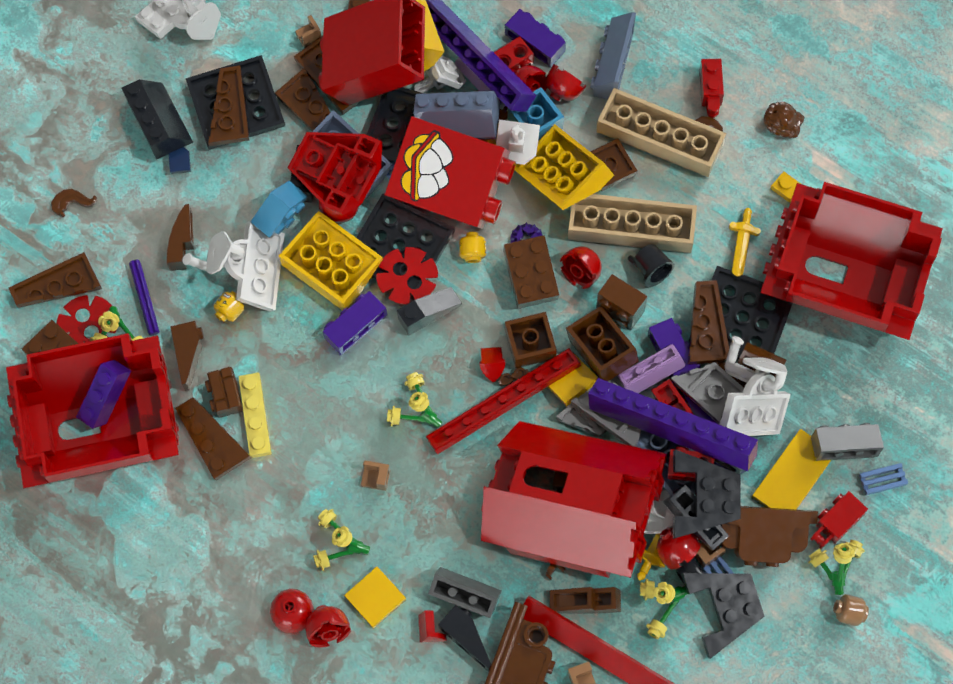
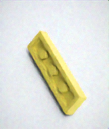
M260 373L238 376L249 454L253 458L272 455Z

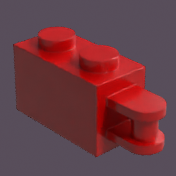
M701 59L699 69L701 105L706 106L709 117L715 118L719 114L724 97L722 60Z
M850 491L845 495H838L832 502L834 506L830 510L824 509L818 516L819 522L816 526L819 529L810 540H814L819 544L821 550L830 541L836 544L868 511V508ZM823 532L828 538L825 539L820 533Z

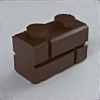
M227 367L208 372L209 380L205 381L207 392H212L213 399L209 400L212 412H216L220 418L243 412L233 368Z

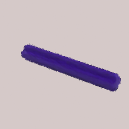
M136 259L130 261L129 266L147 332L150 336L159 334L160 331L141 262Z

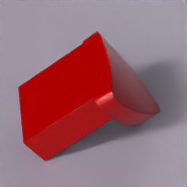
M502 347L480 348V368L490 381L495 382L505 368Z
M425 610L418 615L420 642L447 641L446 634L435 632L433 610Z

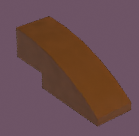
M185 204L180 211L169 237L167 265L170 271L187 269V265H184L182 262L183 257L186 255V250H194L193 214L189 204Z
M593 587L549 590L550 608L557 613L595 614L621 612V590L616 587L595 589Z

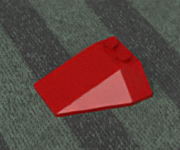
M306 132L287 168L326 208L344 215L363 203L381 169L382 141L366 134Z

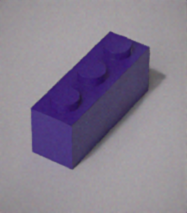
M519 9L505 24V35L514 40L520 36L534 53V56L550 68L566 51L564 38L559 34H554L544 23L540 24L529 12Z
M370 291L366 294H361L356 299L355 304L350 308H345L335 321H330L326 324L323 330L324 339L342 355L388 315L387 309Z
M116 360L100 364L76 418L92 429L107 424L131 370Z

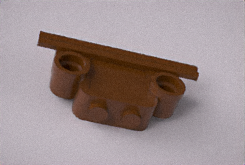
M741 506V519L720 525L729 535L720 546L734 549V554L739 559L744 560V565L757 566L758 562H766V566L779 567V563H786L790 560L791 552L799 553L806 549L809 525L817 524L818 511Z
M519 602L514 603L485 684H548V682H545L547 673L552 674L556 663L552 660V651L545 646L548 640V630L541 623H532L523 619L528 606Z

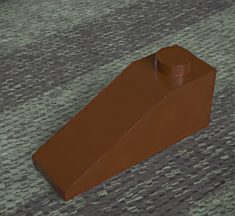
M195 321L170 326L181 383L185 391L190 390L202 349L201 340L204 339L202 327H198Z

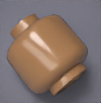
M845 594L840 600L835 601L833 611L836 613V618L839 622L858 626L866 621L869 608L862 598Z

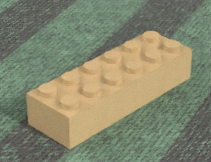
M613 88L597 121L596 131L613 139L618 138L620 142L706 177H709L727 134L616 88Z
M592 194L571 206L568 239L640 248L655 244L660 250L691 253L697 206Z

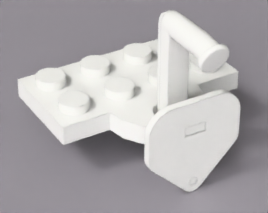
M153 0L134 17L137 22L159 39L164 37L174 27H177L179 29H186L189 37L193 40H211L215 36L221 13L216 4L212 2L206 3V0Z
M249 221L245 225L244 239L232 242L226 232L221 231L215 234L209 244L207 262L193 257L190 253L184 255L182 262L184 265H190L207 271L210 274L219 272L225 267L231 277L238 280L237 301L272 312L276 310L281 268L279 255L283 251L285 234L281 232L278 235L276 233L269 238Z
M733 336L725 363V371L747 384L741 393H728L719 425L748 436L780 434L791 395L785 391H778L783 387L786 379V366L768 358H744L743 363L756 369V371H753L736 363L739 348L744 344V341L737 336ZM770 372H771V373H775V374H776V378H775L773 375L769 374V373H770Z

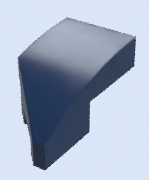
M182 147L169 153L171 174L191 172L190 152L186 148Z

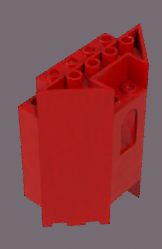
M824 182L822 189H815L797 183L789 208L784 207L781 219L784 220L783 226L778 225L775 237L778 238L777 244L772 243L769 255L772 256L771 263L766 261L762 273L766 274L761 293L910 340L915 321L920 314L923 304L924 290L930 270L941 244L942 238L940 237L943 228L921 222L923 213L921 211L828 182ZM818 257L848 267L843 284L809 273L805 266L806 261L809 258Z
M129 333L28 354L26 355L27 363L6 367L10 395H7V402L9 407H12L13 415H10V423L13 428L15 427L16 435H13V443L15 448H18V455L15 456L17 467L21 469L23 489L179 455V436L177 433L179 426L175 421L170 393L172 386L168 379L167 367L164 356L161 353L158 335L132 340ZM116 360L131 370L107 424L100 426L101 433L70 440L60 437V425L65 421L78 419L76 416L100 364Z
M519 421L497 445L502 454L500 460L498 459L495 464L496 473L494 479L490 480L489 486H484L481 509V541L506 547L510 554L607 578L610 577L611 573L631 578L635 563H641L647 542L644 538V532L653 501L659 502L665 481L662 471L667 454ZM537 466L568 473L563 492L558 493L527 485L524 482L527 469Z

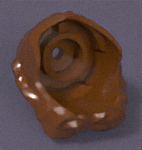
M786 102L770 104L764 115L765 126L773 135L788 138L798 137L800 126L805 119L804 115L797 112L793 106Z

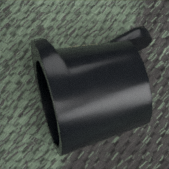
M655 244L643 247L636 254L635 258L632 255H629L627 258L628 261L642 272L644 276L643 283L646 287L658 285L674 269V263Z

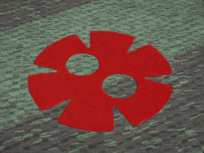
M405 247L404 258L399 249L389 252L379 264L380 268L389 273L376 274L379 289L384 293L394 288L388 299L399 304H409L410 293H412L415 300L430 295L435 289L436 284L426 279L438 278V269L434 260L431 258L421 263L426 252L414 247ZM397 262L405 263L407 265V272L401 276L396 275L393 272L394 264ZM409 277H420L422 280L421 286L418 289H411L407 285Z
M88 295L79 296L69 301L63 307L71 316L59 314L56 324L66 333L70 332L68 335L78 344L89 342L90 339L85 337L84 330L88 326L94 325L98 328L99 333H102L103 330L98 323L99 317L103 316L104 312L109 311L112 305L104 298L95 296L91 306H89ZM79 309H87L90 312L89 319L85 322H79L75 317L76 312Z

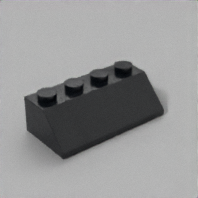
M139 79L121 87L156 160L193 143L163 83Z

